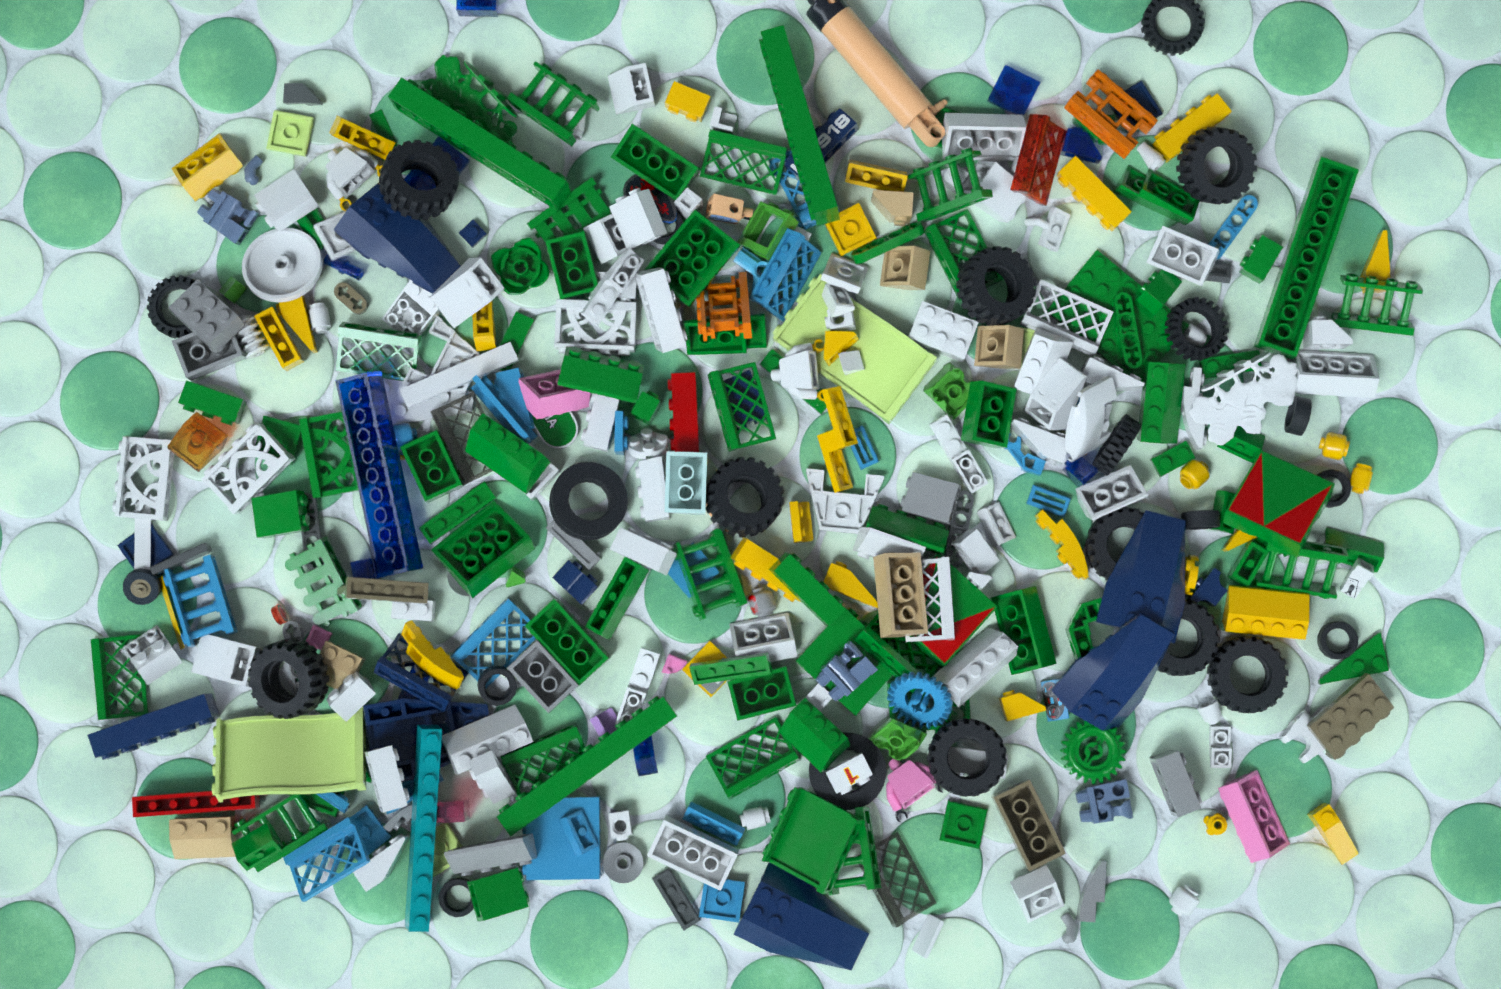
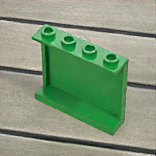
M849 608L830 627L827 626L795 662L815 679L821 672L820 668L834 655L840 656L845 643L851 641L861 651L863 656H866L878 669L852 691L850 695L843 696L838 700L856 716L890 679L892 674L854 640L868 623L865 621L861 623L857 619L859 615ZM861 657L851 658L846 664L847 667L850 668ZM832 681L824 686L828 692L835 687Z
M794 787L788 794L787 799L789 801L786 807L780 812L778 825L771 832L772 838L763 850L764 856L761 861L770 862L816 887V891L821 894H830L862 825L863 819L803 787Z

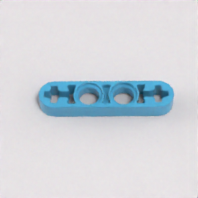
M1246 195L1238 202L1208 243L1212 247H1215L1217 244L1222 245L1218 248L1220 253L1216 261L1222 257L1257 209L1258 202L1254 196ZM1250 200L1253 208L1249 207L1244 213L1241 212L1246 205L1244 201ZM1232 216H1240L1242 219L1241 225H1234L1231 221ZM1222 231H1227L1230 234L1229 241L1221 240L1220 233Z

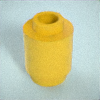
M1357 463L1356 467L1353 468L1350 478L1352 492L1364 494V491H1369L1373 475L1371 466Z

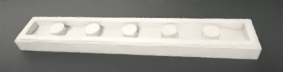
M508 342L399 390L409 409L472 382V378L475 375L481 378L519 360L511 342Z

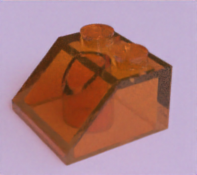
M196 411L181 426L167 446V449L200 472L224 449L228 435Z

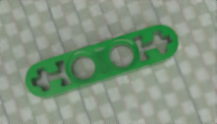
M918 221L910 223L855 249L851 253L854 263H864L921 236L925 232L922 223Z
M1121 292L1114 297L1113 307L1123 363L1127 369L1134 370L1142 364L1143 358L1133 301L1128 293ZM1121 297L1128 301L1124 306L1125 310L1129 309L1130 312L1119 314V311L1123 310L1122 304L1117 302ZM1121 317H1130L1131 325L1128 327L1121 324ZM1125 336H1133L1135 339L1133 346H1127L1124 343ZM1136 348L1137 351H1133V357L1138 359L1135 366L1131 362L1128 363L1131 353H1126V350Z

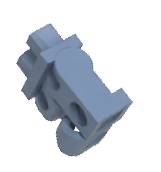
M212 188L207 197L215 203L212 208L202 204L197 213L204 219L205 223L223 234L233 243L240 245L249 230L232 218L237 215L244 220V226L250 228L260 213L243 208V203L224 191L221 192Z
M851 641L845 643L840 656L834 655L820 668L821 672L815 680L821 687L832 681L835 687L828 694L834 701H837L843 696L850 695L852 691L878 669L866 656H863L861 651ZM861 657L850 668L847 667L846 664L851 658Z
M1125 778L1087 786L1084 790L1075 792L1077 803L1088 802L1089 806L1088 810L1079 811L1081 822H1092L1093 824L1114 821L1115 816H1124L1129 819L1134 818L1130 799H1125L1120 806H1112L1110 804V801L1130 797L1127 779Z

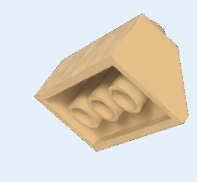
M883 553L873 557L881 638L927 634L928 626L921 553Z

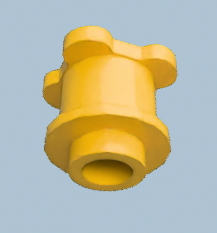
M1216 813L1213 816H1205L1203 818L1208 835H1221L1226 831L1227 821L1222 814ZM1216 821L1219 823L1217 828L1214 827Z

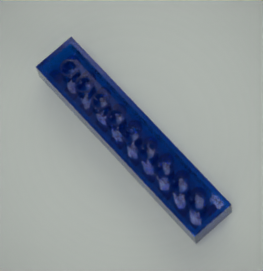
M382 371L365 372L335 380L377 578L423 569Z

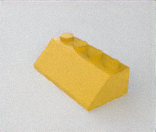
M1229 585L1222 618L1224 629L1226 632L1306 640L1309 625V593Z

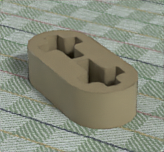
M342 282L335 286L334 295L348 309L357 315L366 312L368 309L367 301L349 284ZM340 288H348L347 293L350 295V297L347 298L345 295H342L340 297ZM353 299L357 302L363 301L361 303L363 308L355 310V305L351 301Z

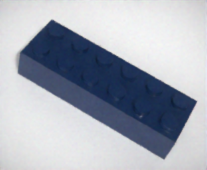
M213 693L201 694L88 734L87 736L94 757H102V760H109L120 756L119 752L129 753L138 750V745L140 744L141 747L155 744L158 742L157 738L161 740L177 736V731H180V733L196 729L197 724L205 726L216 722L215 718L220 717Z

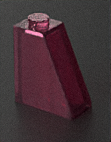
M469 799L437 801L436 822H465L470 819Z

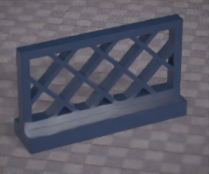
M399 633L384 655L377 661L373 673L440 711L445 712L458 689L450 687L451 692L448 694L440 688V686L446 685L438 682L433 677V683L423 680L424 676L430 675L425 671L421 672L419 666L413 660L403 662L401 655L407 654V649L399 650L397 643L400 641L406 644L407 647L409 644ZM397 656L399 663H393L387 658ZM455 665L462 671V674L464 676L462 680L463 683L466 677L468 676V672L462 669L461 667ZM414 666L416 673L407 671L405 667Z

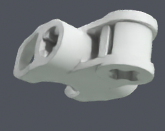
M1327 706L1318 708L1312 715L1303 710L1288 724L1286 730L1279 738L1282 743L1286 744L1298 735L1304 737L1306 748L1298 758L1302 763L1308 762L1325 750L1306 725Z

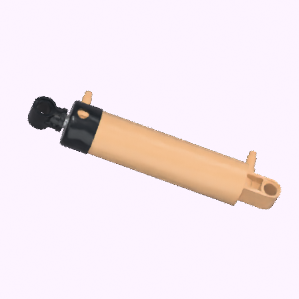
M807 0L811 5L807 10V17L831 42L902 128L907 129L910 127L926 146H937L945 136V129L935 115L947 105V100L943 99L933 106L850 8L851 6L846 0Z

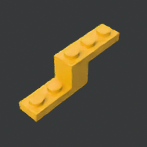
M841 386L822 390L833 430L817 435L834 493L853 488L842 449L858 444Z

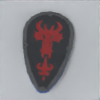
M636 174L625 182L623 187L624 196H630L629 192L640 188L641 191L649 189L662 222L673 223L676 221L677 211L674 201L670 196Z

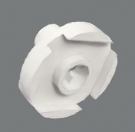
M650 428L642 429L641 433L628 438L629 453L639 459H646V456L652 455L653 458L661 457L668 450V437L653 432Z

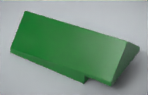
M1129 165L1113 191L1183 225L1193 221L1200 202L1190 197V193L1185 192L1183 188L1149 169L1145 175Z
M765 314L750 315L752 338L744 339L743 333H739L740 336H736L735 330L717 331L715 332V338H711L710 335L707 336V341H703V334L698 332V322L702 321H684L687 336V355L747 353V348H767ZM738 316L739 324H743L742 316ZM710 318L706 319L707 327L710 326Z

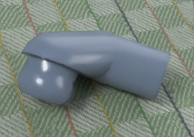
M257 155L252 158L244 169L245 180L251 185H256L259 182V177L256 176V169L263 163Z

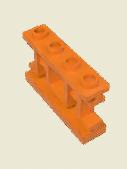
M1097 69L1086 82L1093 90L1086 97L1077 91L1064 108L1119 156L1125 159L1139 143L1132 135L1138 129L1146 135L1158 120L1151 112L1144 109L1137 100L1130 97L1122 87L1116 85L1105 73ZM1099 89L1108 96L1105 100L1096 94ZM1089 100H1092L1099 106L1095 111L1086 104ZM1108 103L1123 115L1117 122H1114L1102 111ZM1129 115L1138 122L1135 126L1126 120ZM1120 125L1129 132L1126 136L1117 130Z
M738 272V279H735V276H731L730 283L712 284L710 282L704 289L708 290V301H705L704 290L696 299L698 321H702L698 322V332L703 334V341H707V336L710 335L711 338H715V332L728 330H735L736 336H740L739 333H743L744 339L752 338L747 272ZM740 287V298L736 297V288ZM733 304V308L713 309V306ZM738 313H742L743 324L738 322ZM710 315L709 327L706 325V316Z

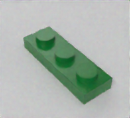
M1259 350L1211 357L1199 361L1200 368H1202L1204 379L1218 377L1217 373L1222 370H1232L1235 368L1233 364L1236 362L1250 360L1259 355L1260 352ZM1250 367L1241 373L1253 372L1254 370Z

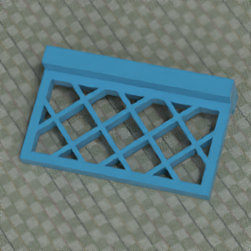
M787 228L749 299L758 303L784 322L785 315L793 306L822 252L809 243L803 234ZM812 251V252H813V255L811 256L810 260L808 261V260H807V253H809V252ZM802 256V264L797 265V257ZM802 269V275L798 278V270ZM792 273V281L788 282V275ZM793 286L791 295H788V288ZM783 290V298L778 300V292ZM783 304V309L779 313V305Z
M477 375L472 378L476 384L471 389L504 428L527 444L538 437L532 429L526 426L486 375L482 379Z
M507 597L451 654V657L477 681L480 676V669L491 667L479 666V655H491L492 666H494V655H506V663L502 667L507 668L536 639L534 636L522 638V626H525L530 619ZM515 610L520 615V623L508 624V615ZM506 618V624H500ZM497 626H506V638H494V629ZM508 626H520V638H508ZM508 640H520V649L517 652H508ZM522 640H528V641L522 646ZM482 641H491V652H479V644ZM494 641H506V652H494ZM468 655H477V666L469 667L463 660ZM500 674L492 675L486 682L485 688L487 689Z
M347 817L283 857L285 864L290 866L302 902H306L370 862L359 831L362 829L359 821ZM354 834L355 841L353 846L346 845L349 836ZM337 844L340 847L335 857L330 855L332 847ZM345 847L351 849L347 860L341 859ZM356 851H359L362 859L357 863L352 862ZM320 854L324 855L320 867L315 866L316 857ZM329 857L335 859L331 871L325 869ZM339 862H345L344 870L336 873ZM307 865L304 876L301 877L298 868ZM312 867L318 869L314 881L308 879ZM323 871L328 872L327 881L323 884L319 883ZM307 881L312 882L313 885L310 892L305 893L304 888Z

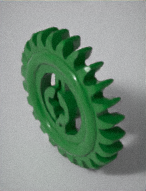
M1083 720V725L1076 722L1077 729L1069 727L1072 734L1064 733L1068 741H1061L1066 746V748L1060 749V752L1066 753L1065 756L1061 757V760H1068L1064 768L1071 767L1069 774L1077 773L1076 780L1083 776V783H1086L1089 778L1091 784H1095L1096 778L1101 784L1103 783V777L1111 780L1110 773L1117 775L1115 768L1122 769L1119 761L1126 760L1121 756V754L1127 752L1121 749L1126 743L1119 742L1122 734L1115 735L1117 727L1102 731ZM1089 736H1097L1094 742H1088L1083 746L1085 758L1082 761L1079 756L1081 742ZM1105 741L1108 747L1106 759L1097 766H1090L1092 760L1100 759L1102 756L1103 748L1101 745ZM1095 746L1097 753L1090 756L1091 752L1088 749Z

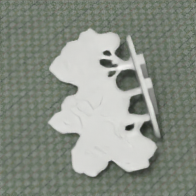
M1270 351L1261 353L1250 360H1240L1233 364L1234 369L1222 370L1217 373L1218 378L1200 389L1204 392L1214 388L1215 392L1213 397L1210 398L1196 397L1193 408L1189 412L1195 423L1210 424L1208 440L1220 446L1234 437L1237 426H1242L1246 433L1260 434L1262 428L1261 420L1266 415V410L1263 407L1265 402H1272L1277 406H1290L1293 404L1297 389V378L1295 376L1298 371L1297 363L1288 362L1284 355L1276 354L1270 360L1269 366H1259L1258 363L1270 355ZM1251 367L1255 372L1253 380L1247 384L1241 383L1238 374ZM1273 367L1275 371H1270L1269 368ZM1260 371L1262 373L1268 372L1271 374V378L1262 377ZM1257 375L1260 377L1258 382L1256 381ZM1233 377L1235 384L1231 387L1230 391L1225 392L1219 387L1220 384ZM1218 396H1219L1220 399H1221V402H1220V403L1217 402V397H1218Z

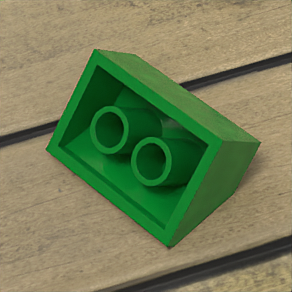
M806 698L789 713L779 730V733L820 773L850 746L848 738Z

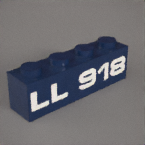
M841 108L836 112L833 111L828 116L827 121L815 129L825 163L858 131L857 123ZM790 154L785 161L786 170L799 180L792 154Z

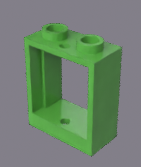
M760 201L737 243L749 252L770 260L787 228L794 231L799 222L793 217L794 213L785 208L782 211L779 209L780 207L772 202L766 204ZM772 215L783 220L767 248L756 243V240Z

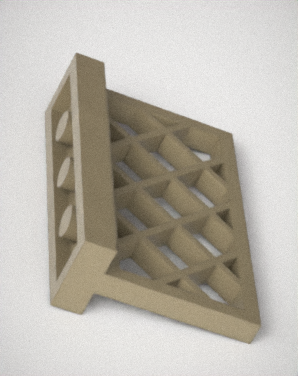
M347 577L346 585L339 587L337 594H344L345 598L427 604L429 583Z

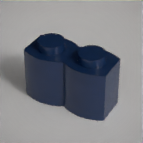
M568 560L552 578L583 605L597 590L598 586L596 583L598 581L590 573L586 576L581 572L583 567L578 562Z

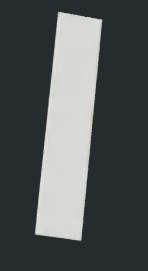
M137 501L135 510L139 507L141 501ZM144 505L140 513L151 514V507ZM135 518L134 570H150L151 520Z

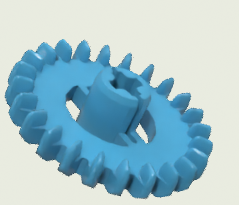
M909 672V675L903 673L901 677L898 676L895 678V681L891 682L887 691V700L890 701L889 707H894L892 713L900 711L898 719L905 716L904 724L911 719L912 727H914L916 722H919L920 729H922L924 723L930 729L932 722L934 727H937L939 723L943 724L945 719L949 718L953 710L952 695L947 692V687H942L943 683L941 681L936 682V677L929 678L927 673L923 676L921 672H917V675L914 672ZM916 688L909 702L907 692ZM931 694L935 704L931 708L926 709Z

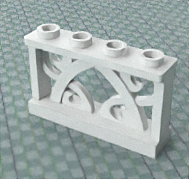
M556 299L554 348L559 350V353H565L566 346L578 347L588 352L599 351L601 355H610V352H618V355L630 356V352L635 353L636 302H614L607 313L613 314V318L610 320L615 322H609L604 317L602 322L611 328L601 337L594 340L580 327L588 323L589 320L587 318L579 322L576 320L582 319L579 317V313L582 312L588 300ZM562 310L567 311L570 323L561 326ZM626 313H631L630 329L621 325ZM573 327L574 330L569 332L568 336L572 335L575 339L573 342L567 343L562 339V333L567 328ZM618 329L625 331L629 336L627 343L623 345L616 343V338L621 337L623 339L622 335L617 332ZM582 339L587 344H579V342ZM608 340L611 343V345H602Z
M252 424L245 431L247 434L243 438L240 437L232 444L233 448L229 452L226 451L218 458L219 462L215 466L212 465L204 472L205 476L201 479L227 505L232 514H240L252 502L251 498L257 497L295 459L263 424ZM258 435L264 437L266 442L263 451H260L262 447L261 441H259L257 446L253 445V439ZM270 446L281 455L279 458L268 453ZM239 458H258L256 473L259 478L257 480L250 477L238 479ZM263 459L265 460L263 465L267 464L268 466L266 471L261 469ZM220 472L225 474V478L220 480H230L229 485H218L216 477ZM247 481L249 488L246 490L243 487L244 484L239 486V483ZM232 489L236 498L235 502L225 492L226 490Z
M123 436L122 441L119 442L121 458L117 462L119 477L114 487L117 497L112 506L116 517L159 521L168 520L175 441ZM147 444L162 445V450L150 453ZM134 445H141L144 448L145 456L142 457L141 452L136 450L137 456L132 457L130 450ZM151 461H153V465L160 463V468L154 470ZM147 464L150 473L159 477V482L149 485L142 494L134 484L132 477L142 466ZM152 489H156L157 496L153 497L152 494H150V497L148 498L147 496ZM128 498L132 499L130 506L135 505L138 500L141 501L136 510L128 511L125 508V501ZM144 505L156 509L155 514H143L140 512Z

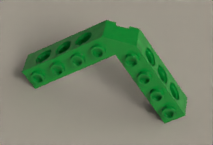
M1102 597L1078 604L1065 629L1075 660L1079 657L1083 658L1093 648L1088 623L1096 621Z

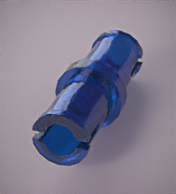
M328 253L324 258V265L338 270V273L342 275H349L358 281L364 275L365 270L363 268L361 269L351 264L347 259L339 258L331 261Z

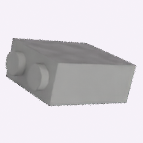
M913 472L906 482L907 494L906 496L903 495L900 507H903L902 511L910 515L951 525L961 486L957 483Z

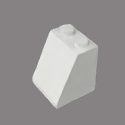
M978 160L975 167L980 186L983 189H992L993 197L974 205L997 221L1008 223L1015 217L1018 207L1026 201L1030 190L997 162ZM969 175L962 184L966 194L972 193L971 189H973Z

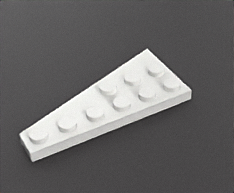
M356 374L350 414H353L355 418V426H352L354 433L391 427L401 423H415L472 413L475 393L467 391L466 394L446 392L408 409L399 390L405 387L402 384L403 381Z

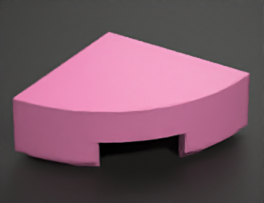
M669 654L662 673H676L683 669L688 661Z

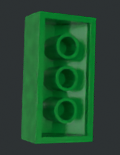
M631 124L611 156L612 159L674 200L687 187H690L701 170L700 167L634 124Z
M566 346L557 385L636 403L644 365L634 360L626 361L617 356L609 357L601 355L596 351L588 352L578 347Z
M1145 360L1143 383L1145 384L1142 387L1139 423L1142 425L1137 434L1138 441L1177 444L1186 364Z
M484 413L481 414L470 429L465 452L525 494L530 491L550 464V461L542 453Z
M882 504L871 507L865 527H870L926 547L925 550L936 554L944 552L949 531L945 530L946 526L934 523V525L927 524L926 519L915 516V519L909 518L907 513L896 510L895 513L888 511L889 507Z
M1033 586L991 597L992 602L998 606L995 610V615L1000 632L1006 634L1018 646L1016 656L1008 663L1011 675L1057 664L1037 587Z
M554 598L525 625L529 632L579 686L611 658L607 651L558 598Z

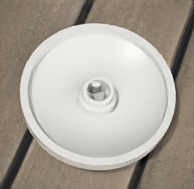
M285 228L280 232L277 229H273L257 237L247 248L242 260L243 278L249 289L261 299L270 302L292 301L305 295L318 281L323 265L322 255L316 242L305 232L294 228Z

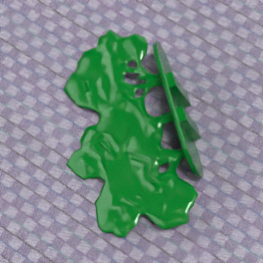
M442 55L434 64L436 79L429 78L421 82V90H429L435 95V99L439 101L441 99L445 100L454 111L460 110L468 116L467 119L472 122L474 120L480 122L484 126L483 129L488 132L490 130L494 131L500 136V140L505 143L506 141L513 143L512 139L517 134V125L512 121H504L502 110L505 109L515 118L519 116L506 101V94L493 87L494 81L490 77L482 75L468 61L464 60L463 63L470 73L462 74L460 71V61L457 57ZM473 77L484 87L481 92L470 87ZM460 78L465 79V80H464L463 82H461V83L458 82V80H459ZM488 92L498 102L495 109H488L482 103V98ZM492 111L491 116L487 115V112ZM495 113H497L496 118L498 119L497 126L492 124V118ZM501 122L504 124L502 128L500 127Z

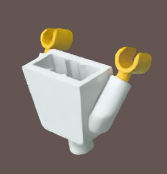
M344 148L340 153L336 149L328 153L327 157L330 162L326 164L328 170L326 175L327 187L335 199H339L340 208L346 211L343 207L344 202L348 201L350 206L353 204L352 201L345 199L344 195L348 197L375 172L373 169L377 170V176L380 177L379 171L383 165L380 166L379 162L367 151L355 149L351 151L348 148Z
M817 339L813 344L805 343L791 348L785 354V358L779 360L780 369L771 370L772 380L781 381L782 388H788L789 393L800 399L815 400L818 398L820 401H824L821 397L822 390L816 391L819 389L816 353H821L824 348L818 349L816 344L823 341Z

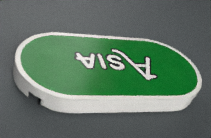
M571 411L560 415L548 416L543 419H536L532 415L534 429L547 446L564 449L575 441L578 434V423Z

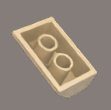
M235 816L170 819L169 840L174 859L236 857L231 843L236 841V834L233 835L232 833L235 827Z

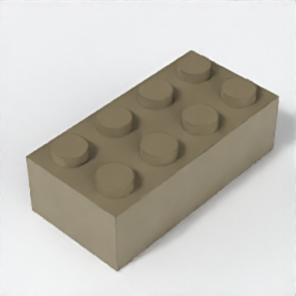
M1029 779L1023 780L991 796L1026 870H1034L1066 854Z

